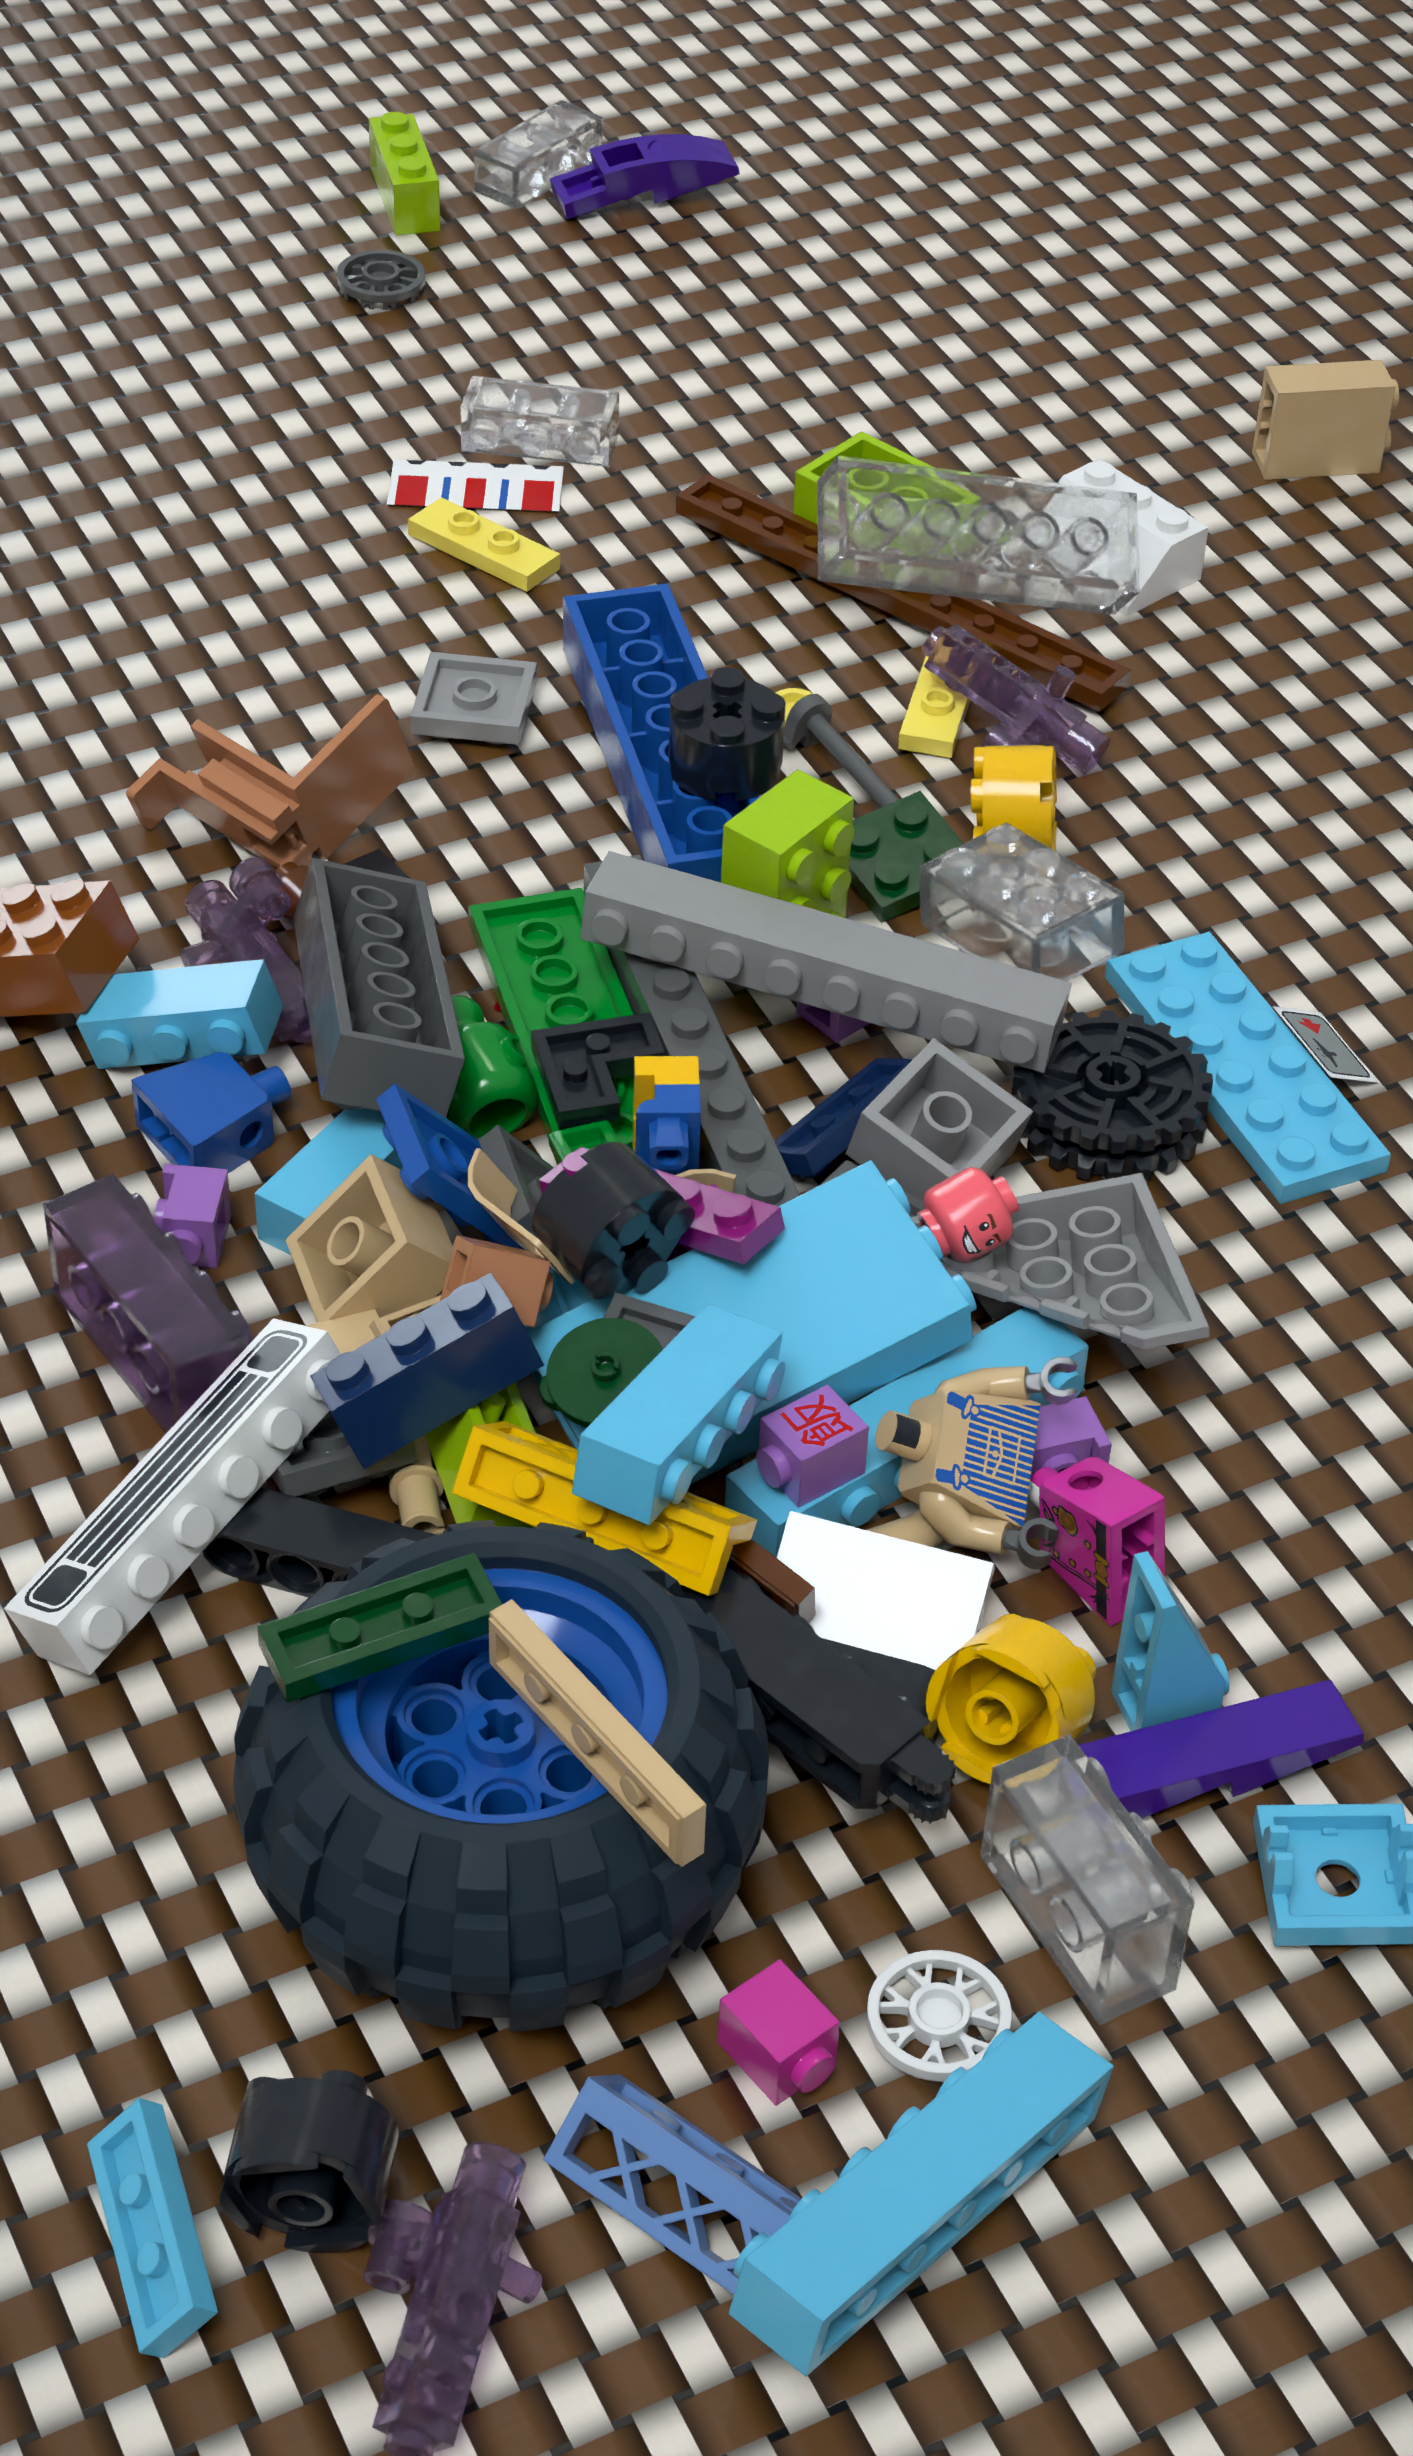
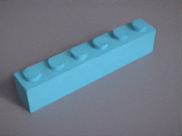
M1023 1307L973 1335V1340L912 1370L849 1406L869 1426L865 1474L798 1508L779 1487L773 1488L764 1480L758 1469L756 1459L726 1475L725 1507L757 1519L751 1539L776 1558L790 1511L847 1526H861L868 1522L878 1510L902 1497L898 1489L902 1457L879 1450L875 1442L877 1426L886 1412L896 1411L908 1415L913 1401L934 1394L942 1381L976 1369L1027 1366L1030 1373H1040L1044 1365L1056 1357L1070 1358L1076 1362L1077 1369L1070 1373L1055 1372L1048 1377V1381L1052 1387L1058 1390L1078 1389L1076 1398L1082 1392L1085 1383L1084 1376L1089 1346L1062 1322L1040 1315L1039 1311ZM1031 1393L1030 1400L1041 1403L1040 1406L1052 1404L1041 1393Z
M1041 2012L1035 2014L1015 2032L1008 2028L1004 2029L990 2043L982 2060L968 2071L963 2067L954 2070L940 2087L935 2099L922 2110L916 2106L906 2110L894 2124L888 2138L877 2148L871 2151L869 2148L863 2147L857 2151L843 2168L838 2180L823 2193L817 2189L809 2191L795 2206L785 2225L771 2236L762 2232L747 2244L734 2266V2274L739 2279L728 2314L806 2377L1095 2120L1114 2066Z

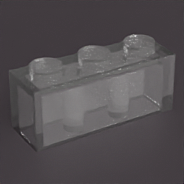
M560 100L474 150L475 192L516 210L552 189L549 178L592 164L589 149L604 144L603 117Z
M472 376L461 405V451L609 467L619 436V392Z

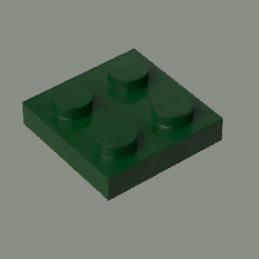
M921 791L856 818L852 822L855 834L850 850V884L881 923L979 879L980 863Z

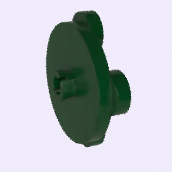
M599 1318L586 1322L568 1332L553 1349L548 1360L546 1375L540 1383L542 1400L548 1408L560 1411L570 1421L587 1428L650 1364L663 1348L658 1339L649 1330L635 1322L619 1318Z

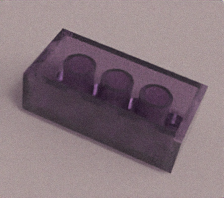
M110 1174L43 1203L55 1296L162 1430L167 1433L253 1341V1336L243 1315L237 1310L230 1312L219 1299L216 1287L209 1275L203 1270L196 1272L189 1264L176 1236L170 1231L163 1233L156 1225L143 1197L139 1193L130 1194L114 1174Z

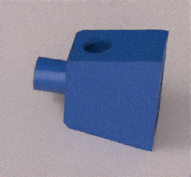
M222 1052L141 1075L131 1080L136 1126L171 1164L228 1169V1173L271 1146L274 1141L272 1107L291 1098L289 1082L279 1067L272 1066L249 1076L228 1053Z

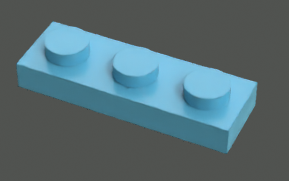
M138 2098L91 2139L87 2146L139 2353L165 2358L215 2316L218 2310L163 2105Z

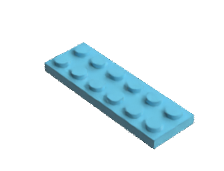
M1210 931L1107 959L1105 978L1132 1013L1143 1015L1145 1024L1153 1026L1162 1022L1171 1026V1036L1174 1038L1186 1036L1193 1042L1192 1054H1204L1208 1061L1206 1073L1213 1075L1209 1113L1280 1204L1388 1171L1391 1153Z

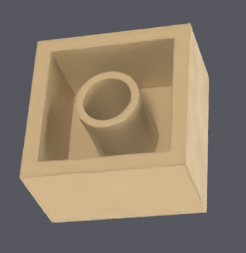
M372 1154L285 1239L317 1323L376 1309L380 1318L434 1298L443 1290L453 1245L433 1199L421 1200L417 1198L402 1181L399 1173L401 1169Z

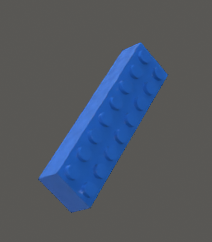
M669 584L563 596V651L644 861L721 883L723 825L756 801L759 796L747 800L734 801L735 792H716V800L703 799L688 793L672 779L668 756L670 698L675 692L680 691L685 686L706 679L708 676Z

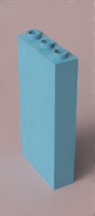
M872 1160L780 1205L785 1230L745 1264L692 1249L667 1262L668 1271L666 1276L652 1290L640 1293L637 1289L633 1288L623 1294L692 1316H696L709 1303L783 1332L778 1360L785 1363V1372L777 1394L771 1401L763 1400L754 1409L746 1429L740 1435L733 1433L723 1444L714 1465L709 1469L702 1467L692 1478L690 1484L759 1450L760 1418L828 1384L848 1404L973 1340L970 1312L976 1310V1302L969 1286L960 1274L950 1277L941 1263L943 1261V1254L934 1234L926 1225L917 1228L908 1215L911 1209L902 1187L894 1178L885 1181ZM613 1297L592 1299L527 1332L544 1363L543 1367L530 1373L539 1389L541 1380L546 1375L548 1360L557 1343L574 1328L586 1322L603 1318ZM552 1410L572 1446L578 1449L580 1434L586 1428L565 1418L560 1411Z

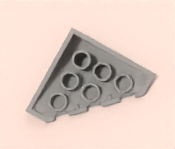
M1142 1173L1015 1197L1019 1205V1211L1011 1214L1013 1236L1010 1241L969 1263L958 1262L950 1255L944 1257L943 1261H941L950 1277L960 1274L972 1292L1002 1302L1010 1301L1039 1311L1040 1315L1084 1330L1089 1328L1121 1339L1122 1343L1142 1350L1209 1337L1208 1323ZM918 1216L910 1217L917 1228H920Z

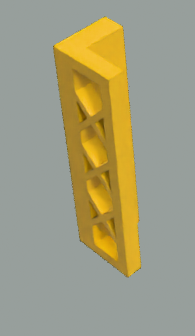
M506 1421L473 1426L452 1494L535 1527L540 1522L585 1531L587 1537L593 1538L594 1544L609 1551L628 1548L678 1580L680 1585L708 1596L718 1593L733 1545L749 1541L752 1538L757 1519L686 1492L678 1504L670 1502L650 1525L572 1494L578 1449Z

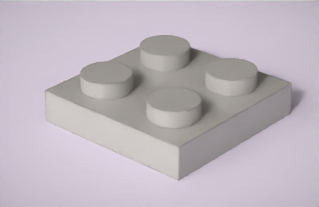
M430 652L410 715L411 734L427 735L438 739L456 738L485 741L496 745L504 743L520 745L537 683V662Z

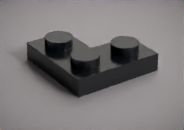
M650 1012L531 1030V1050L559 1130L603 1120L609 1121V1123L620 1121V1100L612 1079L634 1076V1056H665L666 1053Z

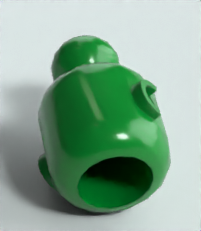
M462 995L451 996L465 1060L446 1118L477 1140L497 1125L509 1134L522 1128L530 1119L538 1101L534 1077L518 1044L520 1038L515 1034H511L499 1024L484 1021L481 1007L471 998Z

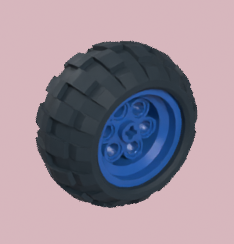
M494 1520L447 1525V1530L443 1531V1534L417 1542L401 1538L363 1556L362 1560L351 1565L346 1581L326 1583L315 1595L312 1593L293 1614L475 1552L502 1604L512 1599L706 1803L704 1853L683 1867L672 1861L493 1668L489 1659V1633L286 1703L270 1668L259 1665L245 1697L234 1735L236 1757L233 1791L236 1818L245 1843L247 1864L256 1884L287 1933L300 1927L303 1944L317 1967L351 1993L359 1996L363 1992L371 1998L386 1993L398 1999L405 2018L450 2029L461 2028L467 2016L509 2018L510 2032L564 2025L568 2008L588 2002H593L603 2009L611 2005L613 2008H616L658 1985L670 1959L678 1958L687 1947L696 1952L723 1917L741 1885V1874L759 1844L763 1828L769 1767L765 1719L751 1689L748 1688V1673L724 1628L711 1612L705 1614L694 1599L685 1598L678 1580L646 1558L628 1548L609 1551L594 1544L593 1538L587 1537L585 1531L561 1525L540 1522L535 1528L494 1526Z

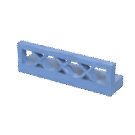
M621 2074L590 2076L587 2078L543 2161L733 2295L739 2279L734 2274V2266L738 2258L725 2261L710 2250L702 2215L721 2210L729 2212L740 2220L745 2245L747 2246L758 2234L765 2232L771 2236L785 2225L793 2209L802 2199ZM592 2118L612 2131L619 2166L597 2171L573 2154ZM633 2147L649 2158L636 2161ZM660 2165L676 2176L683 2207L682 2211L662 2216L646 2205L639 2175L641 2170ZM622 2175L624 2189L609 2180V2178ZM697 2191L714 2203L700 2206ZM685 2220L688 2234L672 2223Z

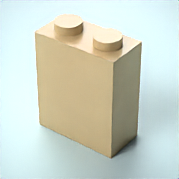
M1382 360L1265 366L1252 454L1264 480L1380 473L1383 453L1388 452L1391 445V431L1389 427L1391 410H1395L1399 402L1398 383L1395 379H1391Z

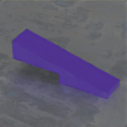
M1330 1679L1068 1747L1064 1751L1068 1781L1099 1837L1222 1785L1227 1786L1232 1797L1238 1796L1364 1744V1733Z

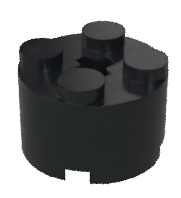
M730 667L716 669L712 672L711 678L693 682L680 691L675 692L670 698L668 755L670 772L675 783L692 795L710 800H716V792H735L734 801L760 796L770 790L779 780L783 761L786 706L784 698L758 682L745 679L742 671Z
M610 1142L598 1145L580 1155L588 1164L579 1169L574 1175L570 1177L562 1170L550 1182L534 1210L532 1230L559 1260L565 1272L594 1299L612 1298L615 1292L624 1294L633 1288L637 1289L640 1293H645L655 1288L666 1276L668 1271L666 1260L675 1249L682 1234L692 1225L695 1211L663 1177L627 1144Z
M330 2070L323 2073L320 2079L258 2077L248 2082L245 2096L239 2109L219 2197L224 2212L233 2223L257 2238H260L262 2225L286 2233L284 2247L302 2252H340L359 2247L368 2241L370 2228L374 2225L379 2228L382 2221L398 2144L399 2130L391 2113L381 2103L367 2095L368 2085L362 2077L344 2070Z

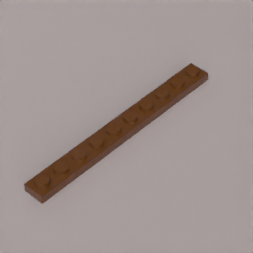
M706 474L676 495V513L698 523L700 526L718 532L737 541L742 546L752 548L779 561L783 565L790 566L818 579L823 584L833 586L860 599L866 604L873 605L903 619L911 625H916L951 644L983 649V657L990 662L1031 679L1038 685L1046 686L1083 706L1100 712L1130 686L1132 669L712 475Z

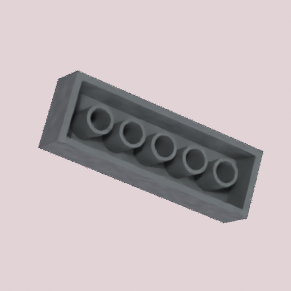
M311 858L293 920L321 1100L330 1101L334 1105L346 1110L355 1111L367 1108L380 1111L376 1098L395 1083L446 1118L465 1057L426 882Z

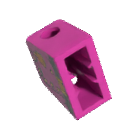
M1087 1457L1059 1473L1052 1467H1044L1031 1476L1028 1501L1040 1510V1518L1052 1521L1059 1530L1056 1541H1046L1040 1538V1550L1052 1554L1049 1565L1108 1625L1112 1627L1121 1622L1124 1617L1134 1554L1148 1551L1165 1577V1497L1098 1457Z

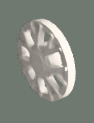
M919 1951L897 1959L878 1975L868 1997L867 2026L874 2045L893 2066L918 2079L944 2082L957 2068L963 2067L968 2071L982 2060L990 2043L988 2044L967 2035L969 2025L996 2030L997 2032L993 2039L1001 2031L1011 2027L1010 2000L999 1979L978 1961L951 1951ZM932 1968L956 1971L955 1985L941 1982L931 1983ZM925 1969V1976L921 1977L915 1971ZM963 1974L973 1980L964 1983L962 1981ZM903 1976L917 1989L910 2001L890 1987ZM983 1987L993 2001L971 2010L966 1996ZM883 1995H884L890 2002H881V2000H882V1998H883ZM996 2012L998 2013V2018L990 2016ZM880 2014L905 2015L908 2017V2026L883 2028ZM914 2039L930 2046L922 2059L916 2058L902 2049ZM956 2044L962 2050L966 2059L945 2063L940 2048Z

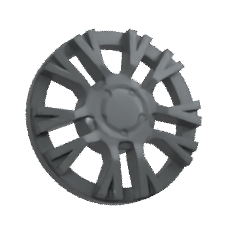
M392 250L363 251L347 257L339 264L337 268L338 290H340L341 296L346 301L352 298L361 300V307L363 308L369 305V309H374L375 303H383V310H387L388 306L391 309H396V302L406 300L412 304L415 300L419 299V293L423 294L425 289V269L417 259L402 252Z

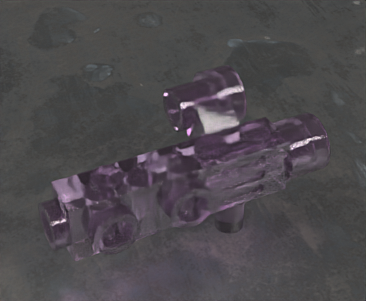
M958 624L948 629L940 625L926 639L922 647V653L929 658L924 667L942 679L947 687L953 691L960 692L1005 724L1006 727L1000 723L996 724L983 740L981 747L1054 746L1056 758L1059 756L1084 775L1089 773L1100 761L1109 746L1110 738L1085 721L1087 715L1064 700L1076 678L1072 670L1065 666H1057L1047 685L1044 686Z
M252 857L238 864L231 873L229 887L237 897V900L221 881L207 880L196 885L186 898L185 909L201 930L203 942L180 950L184 966L191 967L209 965L215 962L221 964L264 959L284 1005L274 1030V1035L280 1042L291 1038L298 1043L312 1040L302 973L279 946L274 933L268 932L266 929L270 921L278 920L284 916L290 907V897L282 888L281 876L265 858Z
M484 2142L466 2145L452 2190L442 2194V2198L433 2213L410 2202L386 2200L379 2228H377L374 2222L370 2225L369 2234L367 2235H369L368 2241L373 2246L363 2274L365 2282L387 2293L406 2294L410 2291L412 2282L416 2281L393 2359L384 2372V2389L372 2428L386 2434L383 2448L391 2456H434L435 2452L454 2447L498 2290L525 2304L531 2303L540 2291L543 2280L542 2274L509 2257L521 2211L514 2207L525 2173L526 2162L517 2153L505 2147Z

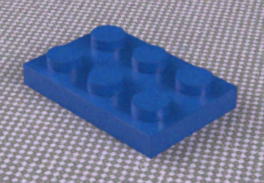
M395 1083L376 1098L386 1123L382 1128L383 1134L399 1155L403 1165L399 1173L406 1187L417 1198L421 1200L431 1198L442 1205L448 1215L460 1226L465 1228L469 1225L474 1226L485 1234L489 1242L525 1250L494 1220L475 1199L468 1188V1167L475 1149L481 1148L479 1140Z

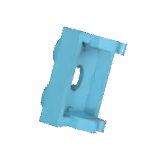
M1403 1804L1256 1806L1253 1827L1274 1946L1413 1944V1824H1407ZM1330 1864L1342 1865L1357 1876L1359 1888L1349 1896H1333L1319 1887L1315 1875L1323 1866Z

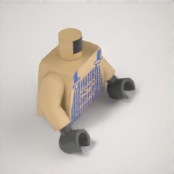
M1056 1357L1049 1360L1040 1373H1030L1027 1366L976 1369L942 1381L934 1394L913 1401L908 1415L896 1411H888L883 1415L876 1430V1447L881 1451L902 1457L898 1489L901 1495L919 1505L921 1514L948 1544L1002 1556L1008 1550L1017 1551L1019 1560L1030 1569L1039 1570L1049 1565L1052 1554L1044 1550L1031 1548L1027 1541L1035 1537L1046 1541H1056L1059 1534L1057 1526L1046 1518H1034L1024 1524L1041 1403L1030 1400L1031 1393H1041L1052 1404L1062 1405L1069 1403L1075 1398L1078 1389H1055L1049 1383L1048 1377L1055 1372L1070 1373L1076 1371V1362L1070 1358Z

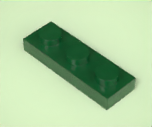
M474 1552L257 1626L258 1642L286 1703L488 1634L490 1611L501 1606L502 1602Z

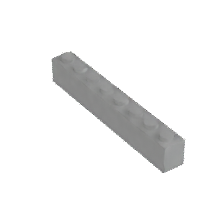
M608 851L585 891L580 939L924 1039L932 1040L934 1038L945 1045L1042 1073L1046 1070L1062 1029L1072 983L611 851Z

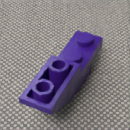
M658 134L623 139L590 148L592 164L549 179L554 197L566 219H570L578 215L588 214L595 209L621 200L631 199L647 191L655 204L665 200H672L685 193L708 185H715L725 179L740 175L737 163L723 141L685 134Z

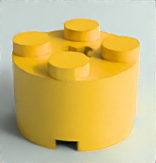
M1054 746L975 747V779L971 780V812L976 813L977 826H974L973 830L974 857L986 860L1055 858L1057 771Z
M1016 1614L1001 1616L981 1629L941 1663L931 1677L926 1693V1712L931 1723L937 1719L938 1728L945 1739V1742L940 1747L946 1755H949L950 1760H954L956 1767L969 1776L988 1784L997 1786L1012 1785L1016 1780L1033 1778L1041 1774L1084 1733L1090 1723L1095 1705L1093 1683L1096 1675L1095 1663L1087 1651L1081 1647L1074 1646L1067 1637L1053 1627L1041 1621L1024 1618Z

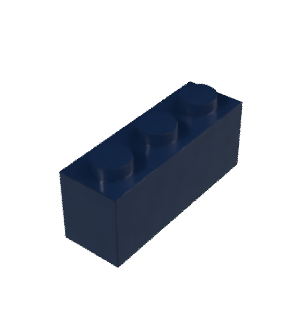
M490 1272L474 1282L459 1286L450 1296L417 1315L398 1321L389 1331L354 1351L337 1356L326 1367L313 1373L310 1377L363 1469H366L543 1367L544 1363L514 1306Z

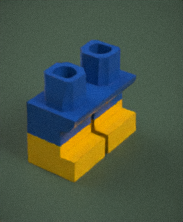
M634 1056L633 1151L642 1157L653 1169L672 1175H677L690 1169H699L701 1103L698 1056Z

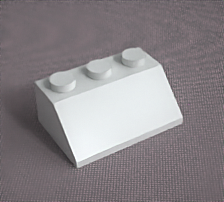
M1097 459L1061 477L1022 534L1020 546L1126 616H1129L1201 580L1209 527L1188 515L1184 510L1175 507L1156 495L1148 487L1137 483L1118 471L1111 464Z

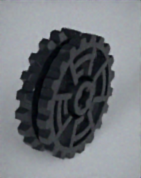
M1101 1010L1099 1017L1089 1018L1084 1012L1072 1013L1071 1022L1063 1023L1061 1032L1044 1073L1014 1064L1011 1095L1033 1111L1021 1138H1028L1027 1150L1033 1156L1046 1154L1049 1156L1050 1167L1058 1171L1066 1167L1076 1169V1178L1089 1180L1094 1174L1104 1175L1105 1179L1142 1173L1146 1181L1150 1180L1151 1171L1158 1169L1165 1174L1176 1170L1178 1158L1189 1161L1195 1155L1197 1143H1203L1206 1135V1123L1213 1087V1075L1206 1073L1208 1064L1204 1054H1192L1193 1042L1188 1037L1174 1038L1170 1035L1171 1026L1162 1022L1153 1026L1145 1024L1143 1015L1131 1013L1127 1019L1117 1018L1113 1010Z

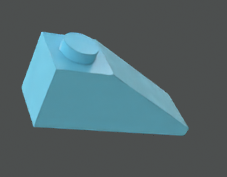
M1148 1551L1134 1554L1111 1693L1130 1731L1221 1708L1223 1696L1229 1692V1676L1224 1661L1219 1654H1211L1195 1623Z

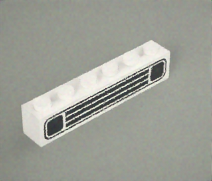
M273 1318L6 1605L5 1611L38 1657L91 1675L274 1473L277 1467L284 1462L330 1411L310 1375L326 1367L334 1358L341 1355L328 1331Z

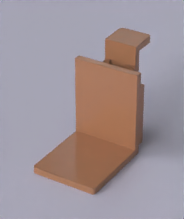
M377 694L295 777L290 776L197 719L190 727L208 763L198 775L190 770L183 773L159 758L128 788L126 796L140 823L150 830L178 805L276 868L287 862H294L298 866L306 865L309 867L311 858H313L312 853L326 860L412 773L415 765L389 700Z

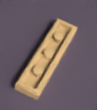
M512 1599L490 1611L489 1659L493 1668L675 1864L678 1863L683 1867L702 1855L705 1844L706 1803Z

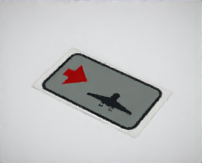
M1273 1006L1330 1078L1379 1083L1321 1012Z

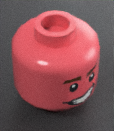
M970 1167L930 1187L924 1194L925 1209L918 1212L917 1216L921 1227L926 1225L934 1234L941 1248L943 1258L950 1255L958 1262L969 1263L1011 1240L1013 1236L1011 1214L1019 1211V1205L1010 1186L1002 1176L991 1180L980 1168Z

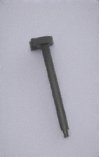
M809 694L795 703L788 714L784 727L783 744L789 750H792L798 742L805 748L809 747L813 736H815L880 808L899 800L830 724L833 710L821 695Z

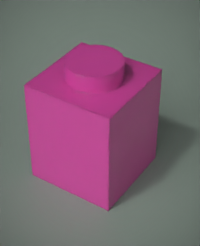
M779 1959L720 1998L717 2043L770 2101L777 2106L799 2090L802 2093L813 2091L830 2076L836 2065L840 2021Z

